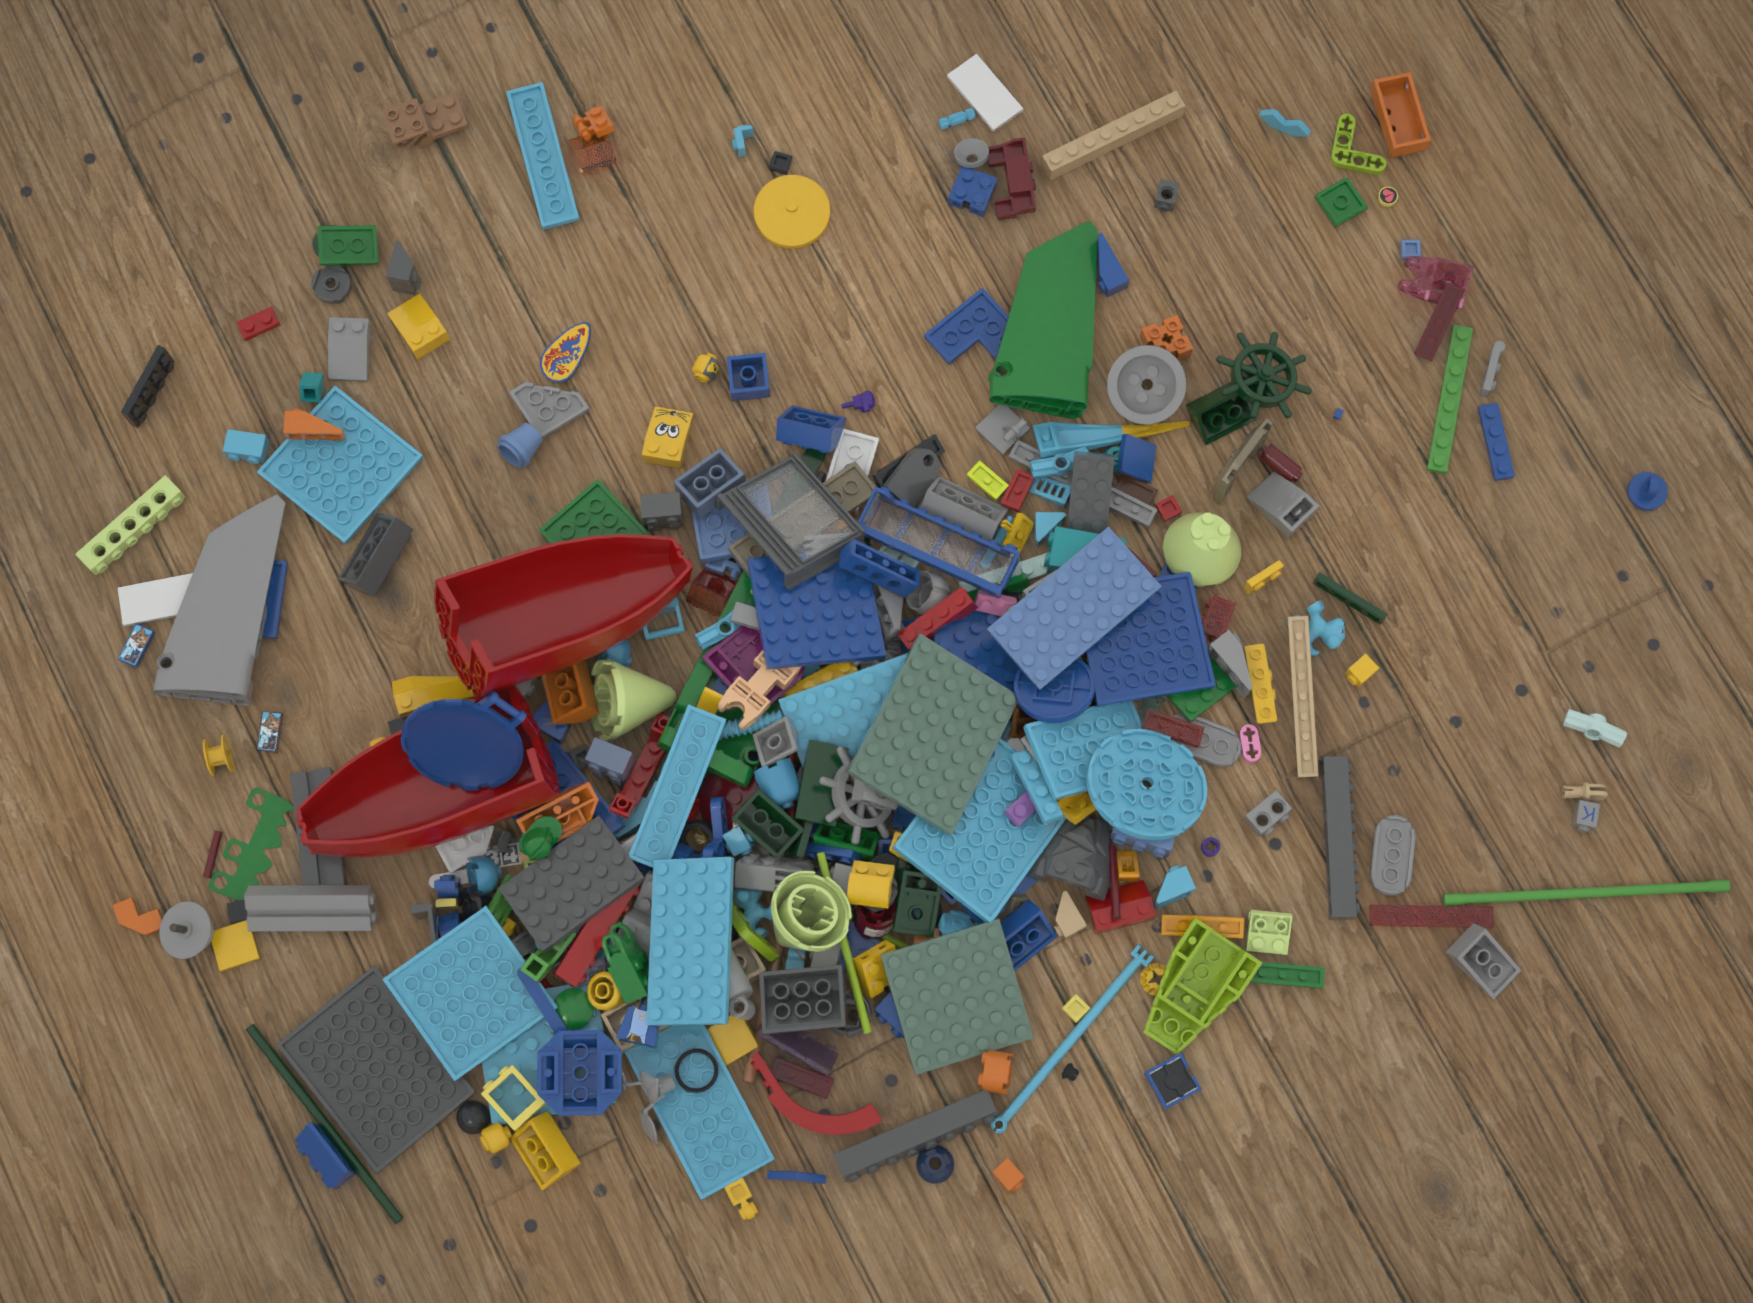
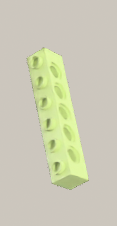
M165 475L75 555L93 574L103 573L113 560L119 559L128 547H132L138 542V538L150 532L153 525L158 521L166 518L171 509L178 507L185 498L184 494ZM166 497L163 503L158 504L160 498ZM151 510L147 517H143L146 511ZM136 523L134 529L128 530L131 524ZM116 537H121L118 543H113ZM101 550H106L103 556L98 557Z

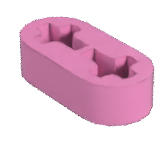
M1247 724L1239 732L1242 757L1247 763H1255L1261 756L1259 734L1255 726ZM1247 729H1249L1250 733H1254L1251 736V742L1248 741L1246 735L1244 736ZM1249 746H1252V751L1257 753L1254 758L1246 754L1250 750Z

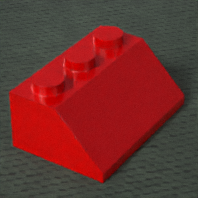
M1144 880L1119 886L1120 920L1112 919L1111 888L1107 891L1105 901L1084 895L1095 935L1151 921L1156 918L1152 898Z

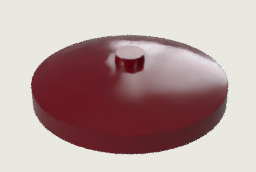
M710 773L705 779L699 795V800L701 801L699 807L703 820L712 824L711 799L712 797H723L726 805L728 831L739 826L731 818L740 806L759 788L755 775H753L748 787H743Z

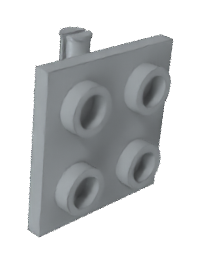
M999 405L975 427V430L998 452L1004 455L1016 443L1017 439L1019 440L1030 430V427L1023 418L1020 419L1008 406Z

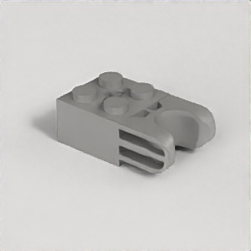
M752 851L736 863L735 887L775 891L777 886L787 876L799 871H814V867L808 860L779 857L777 859L771 853L760 855V852Z

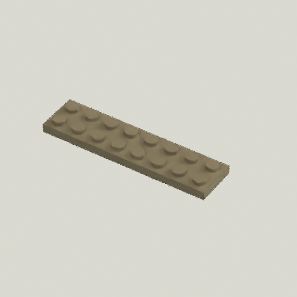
M856 461L823 482V485L849 513L867 502L875 488L873 482ZM814 488L768 519V521L790 546L796 550L808 542L803 541L802 537L818 535L842 518ZM748 533L728 546L729 552L748 576V558L768 557Z

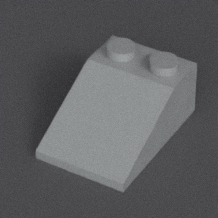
M330 317L328 330L329 380L368 382L373 330L369 319Z
M1228 630L1210 644L1208 652L1210 657L1236 685L1235 689L1243 699H1246L1252 690V684L1240 643L1241 640L1237 634L1231 633Z
M1474 923L1446 951V954L1493 1000L1521 971L1485 928Z

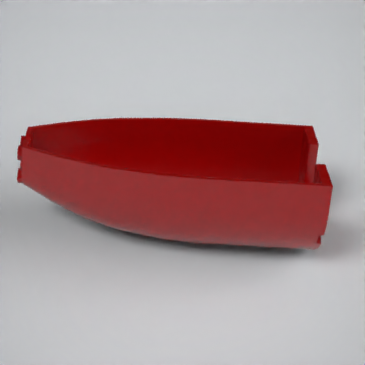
M616 534L589 536L528 549L435 579L434 604L435 612L438 613L440 620L438 627L441 638L446 639L448 649L446 652L456 674L466 689H472L473 695L476 697L485 696L492 691L497 692L578 664L630 638L653 621L690 582L691 571L693 570L692 562L690 559L683 557V548L673 537Z
M514 685L496 692L501 699L511 706L527 713L523 722L515 727L523 743V760L518 772L509 781L492 789L489 787L479 788V791L462 790V787L450 785L449 788L440 785L422 775L408 761L409 756L402 749V730L359 753L340 767L296 809L298 815L296 823L299 829H303L300 835L302 844L308 846L312 855L371 858L401 855L435 847L465 837L560 797L561 792L558 788L560 784L548 746L545 744L542 736H539L542 734L537 721L534 720L531 709L518 687ZM485 696L476 697L468 701L478 703ZM492 704L490 706L505 718L509 719L512 717L497 705Z

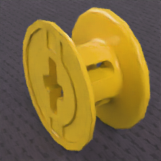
M221 735V745L213 747L204 738L202 743L203 752L210 775L215 777L216 766L224 764L233 773V754L226 735Z

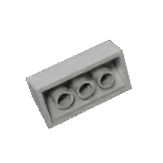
M940 476L935 479L926 491L921 504V508L927 510L929 515L933 517L935 515L941 516L946 519V523L951 525L953 523L959 524L964 527V531L971 533V531L976 532L986 541L995 538L1009 508Z

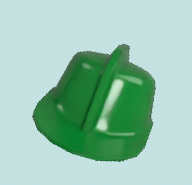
M551 816L538 818L521 836L519 840L520 851L531 860L542 859L549 855L551 849L562 835L560 822Z

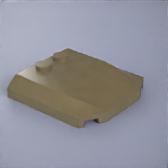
M1266 418L1260 425L1253 428L1238 449L1233 451L1229 457L1230 460L1218 472L1219 475L1212 489L1214 502L1220 505L1226 498L1243 464L1248 458L1253 460L1264 446L1273 422Z

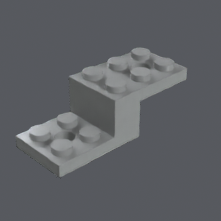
M651 870L645 877L633 908L625 915L622 922L628 926L641 949L647 953L648 962L653 871ZM620 928L618 931V935L623 938L625 936V932L622 928ZM606 960L604 967L608 968L610 963Z

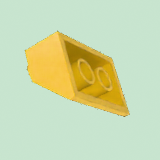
M548 1111L530 1119L510 1137V1140L542 1191L568 1175L581 1164Z

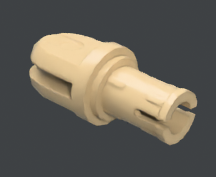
M1583 782L1581 786L1563 785L1562 787L1563 799L1580 798L1583 801L1589 802L1602 801L1608 796L1607 787L1603 784Z

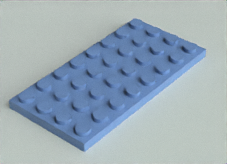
M1108 526L988 627L987 631L1040 691L1162 586Z

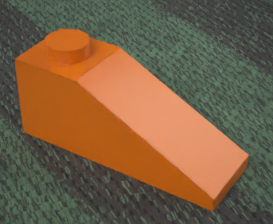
M294 408L291 411H285L283 433L287 439L346 440L343 430L302 409Z

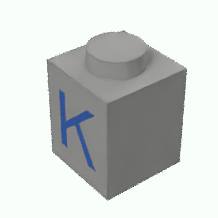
M1583 800L1576 802L1571 827L1577 828V831L1589 833L1597 827L1600 804Z

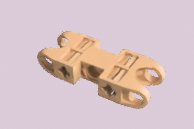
M762 650L753 662V666L758 671L748 682L739 676L726 690L717 710L722 713L726 708H741L744 712V718L738 727L742 730L747 729L770 707L771 701L765 696L775 685L785 690L797 677L802 666L766 670Z

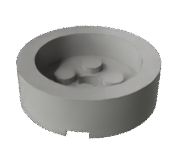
M1153 345L1138 346L1124 352L1112 365L1107 380L1108 395L1114 408L1124 418L1139 424H1154L1170 417L1180 407L1187 388L1186 374L1180 361L1166 349ZM1144 379H1150L1153 382V387L1150 390L1142 388V381Z

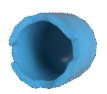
M790 758L776 761L777 766L768 768V765L754 771L759 789L777 805L782 807L783 810L794 806L793 802L798 799L800 782Z

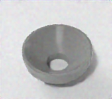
M969 138L962 140L956 145L954 156L959 165L966 168H977L987 161L989 148L984 141ZM972 157L978 159L976 162L973 163L967 161L969 158Z

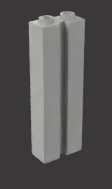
M371 885L248 886L244 895L245 908L248 914V931H371L373 923L377 922V911H373L375 893H372Z

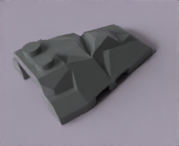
M1088 815L1075 825L1066 818L1026 876L1046 882L1047 877L1086 889V896L1105 901L1110 885L1108 822Z

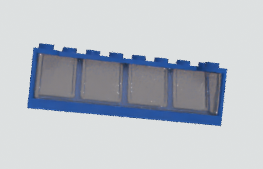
M875 486L858 521L859 525L865 530L866 538L997 598L1001 597L1020 561V552L1017 551L1018 548L1016 546L1007 544L1006 546L1002 545V547H999L1000 544L994 540L989 539V541L982 539L980 534L973 531L968 533L959 524L953 523L951 525L946 523V519L941 516L935 515L933 517L928 514L927 510L921 507H917V509L911 507L910 503L906 500L900 499L898 501L894 499L890 489L883 486L880 488Z

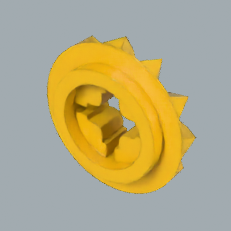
M1160 963L1149 964L1141 972L1140 983L1148 994L1156 996L1159 985L1156 982H1149L1154 978L1153 971L1157 976H1163L1166 969L1165 965Z

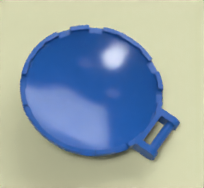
M495 691L490 692L478 703L460 699H443L429 702L418 707L406 719L402 728V749L406 751L409 756L408 761L417 771L440 785L449 788L450 785L462 787V790L479 791V788L483 787L492 789L513 778L521 766L524 749L520 735L515 727L523 722L527 713L511 706L501 699ZM495 704L512 717L507 719L490 706Z

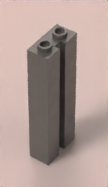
M331 767L314 769V771L290 773L295 822L298 817L296 809L317 787L334 773ZM296 823L303 885H348L345 858L321 854L312 855L308 846L302 844L300 835L303 829H299Z

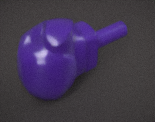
M865 391L853 396V401L841 404L842 409L854 406L855 410L860 409L862 413H867L875 406V398L871 391Z

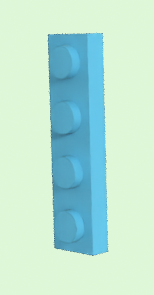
M1025 749L1011 754L1010 760L1043 824L1046 825L1062 819L1063 813L1057 801H1053L1043 774L1030 752Z

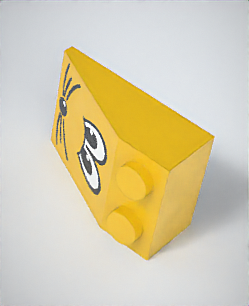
M655 406L645 436L642 450L643 462L682 469L693 413Z

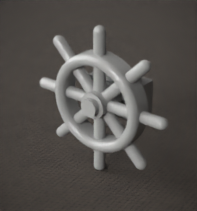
M838 747L837 753L844 765L839 768L834 779L824 776L819 779L820 784L832 787V800L835 807L833 811L826 815L825 820L832 822L840 816L846 823L854 826L851 839L854 845H857L860 841L862 828L877 826L882 838L888 839L890 834L884 821L892 810L899 808V804L848 774L847 770L853 760H850L844 747ZM849 776L852 779L854 786L846 783ZM845 792L851 793L852 797L846 800ZM857 803L855 815L850 808ZM865 806L871 815L869 819H863Z

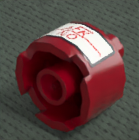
M896 902L888 907V909L873 912L863 905H857L853 921L861 936L869 939L881 938L889 934L893 927Z

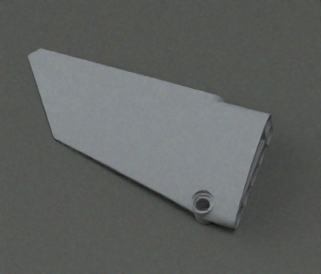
M277 494L241 513L208 534L168 636L164 651L157 659L158 669L153 687L154 694L240 706L250 705L254 688L251 674L254 660L259 655L267 615L266 599L286 505ZM166 663H172L170 667L163 668Z

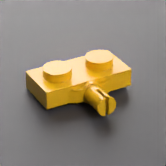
M1017 513L1012 524L1006 519L1003 520L1001 527L1007 530V535L1002 545H1014L1018 548L1017 551L1021 552L1035 523L1023 513Z

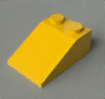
M420 293L387 313L417 360L450 340L447 331Z

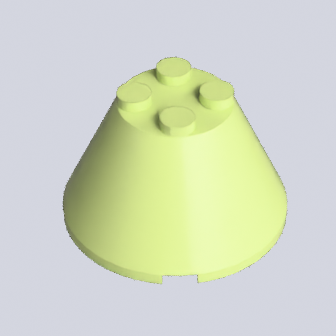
M1204 512L1186 514L1174 521L1164 536L1163 551L1168 568L1173 574L1190 572L1193 586L1204 587L1221 584L1233 575L1240 563L1241 544L1238 535L1230 524L1217 515Z

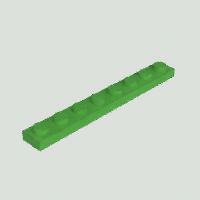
M1456 324L1452 327L1426 471L1445 475L1447 473L1473 328Z

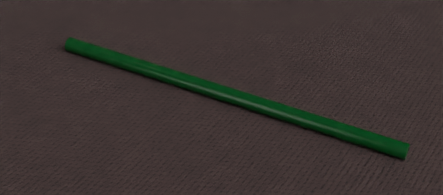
M255 1024L250 1025L246 1031L392 1221L395 1224L399 1223L404 1217Z

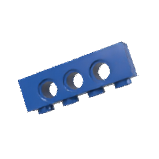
M852 539L840 550L839 567L904 598L919 587V570L870 546Z

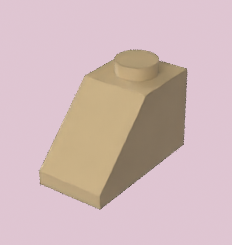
M1067 890L1062 893L1054 922L1056 926L1053 927L1059 938L1062 936L1064 941L1087 927Z

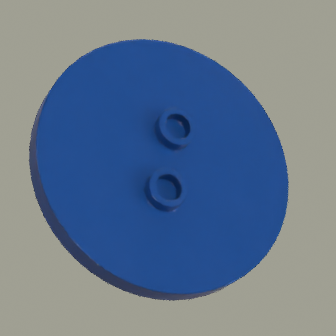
M1078 658L1040 691L1019 668L1014 680V693L1019 707L1030 717L1046 723H1062L1080 716L1087 710L1094 698L1095 680L1089 666Z

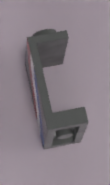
M431 902L410 906L411 914L418 920L429 918L432 944L440 939L439 915L436 906ZM424 949L416 950V953L418 954Z

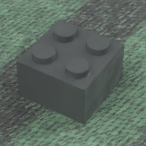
M680 492L640 495L641 517L646 530L659 531L660 528L676 530L684 526L683 504Z

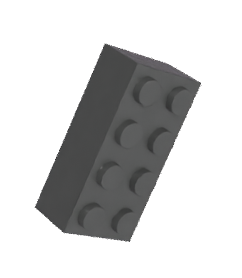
M1074 451L1067 520L1068 529L1100 534L1108 527L1114 454Z

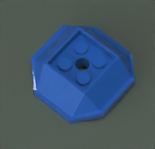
M602 1030L559 1031L537 1052V1095L559 1116L602 1115L622 1094V1050ZM579 1067L586 1069V1076L583 1079H577L575 1076V1071Z

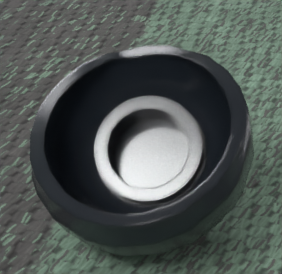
M468 1101L458 1109L456 1122L463 1132L479 1134L484 1128L488 1127L490 1113L483 1103Z

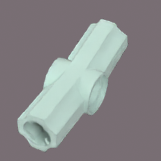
M1568 709L1563 722V726L1584 732L1588 739H1601L1618 748L1622 746L1627 736L1626 731L1607 723L1606 718L1597 713L1586 715Z

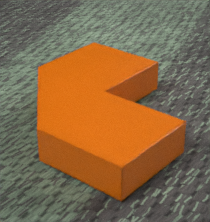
M132 897L112 905L118 924L145 936L160 931L162 916L159 909L139 916Z

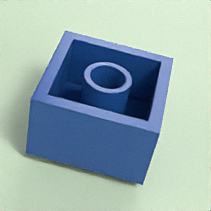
M766 353L727 357L732 401L770 397Z

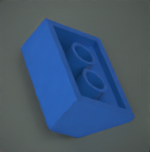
M792 405L777 418L776 440L782 441L786 445L795 444L804 449L812 448L819 450L821 453H830L838 446L846 423V417Z
M1029 899L1000 922L1014 971L1058 937L1041 909Z
M308 1123L295 1139L298 1143L296 1148L303 1156L307 1155L311 1160L309 1165L315 1172L319 1171L322 1174L323 1178L321 1180L328 1189L332 1187V1189L337 1190L356 1174L318 1124Z

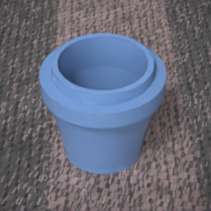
M524 423L507 435H502L497 440V447L500 454L511 465L517 468H526L530 464V459L543 442V439L533 426Z

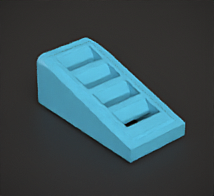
M1047 477L1035 478L1029 492L1064 508L1070 497L1071 487ZM1039 482H1043L1040 490H1037ZM1046 485H1049L1047 493L1043 492ZM1053 488H1056L1054 496L1050 495ZM1060 491L1064 492L1062 497L1058 498Z

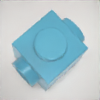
M740 826L722 835L726 841L725 846L733 856L738 854L745 856L752 852L751 847L757 844L755 839Z

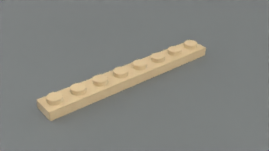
M1308 616L1288 617L1298 778L1318 777Z

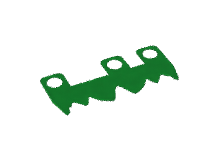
M259 788L252 789L246 801V805L249 808L263 813L249 844L236 839H230L223 852L224 858L239 863L235 875L232 876L222 871H215L208 885L210 890L237 901L244 900L248 886L260 884L255 875L264 873L273 865L263 850L281 847V835L276 827L286 826L283 814L288 811H294V806L282 797ZM256 793L262 794L265 798L264 803L260 806H255L252 803V797ZM233 844H238L241 847V854L237 857L230 856L228 852L229 847ZM218 876H223L227 880V884L223 889H217L214 886V880Z

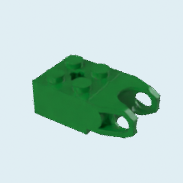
M622 922L611 925L610 933L603 936L602 946L610 963L607 969L622 998L628 1004L648 996V956L641 949L634 934L627 925ZM615 928H622L625 936L622 938L614 932ZM608 938L611 939L612 947L607 944Z

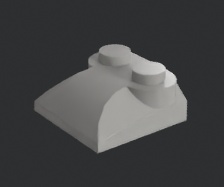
M788 716L752 734L762 767L770 766L776 763V761L798 751L797 729L792 725L791 719Z

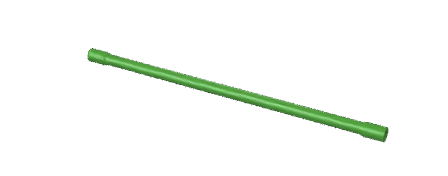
M1710 880L1708 882L1470 894L1449 893L1443 894L1442 900L1444 906L1475 903L1694 892L1714 893L1729 892L1730 882L1729 880Z

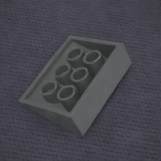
M842 965L759 972L763 1035L846 1027L845 970Z

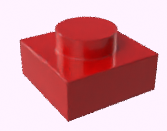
M1173 495L1155 504L1164 522L1182 514V510Z

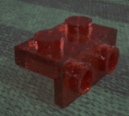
M1216 592L1213 597L1209 596L1205 605L1208 611L1206 615H1201L1204 635L1218 639L1225 633L1236 603L1218 597L1219 593Z

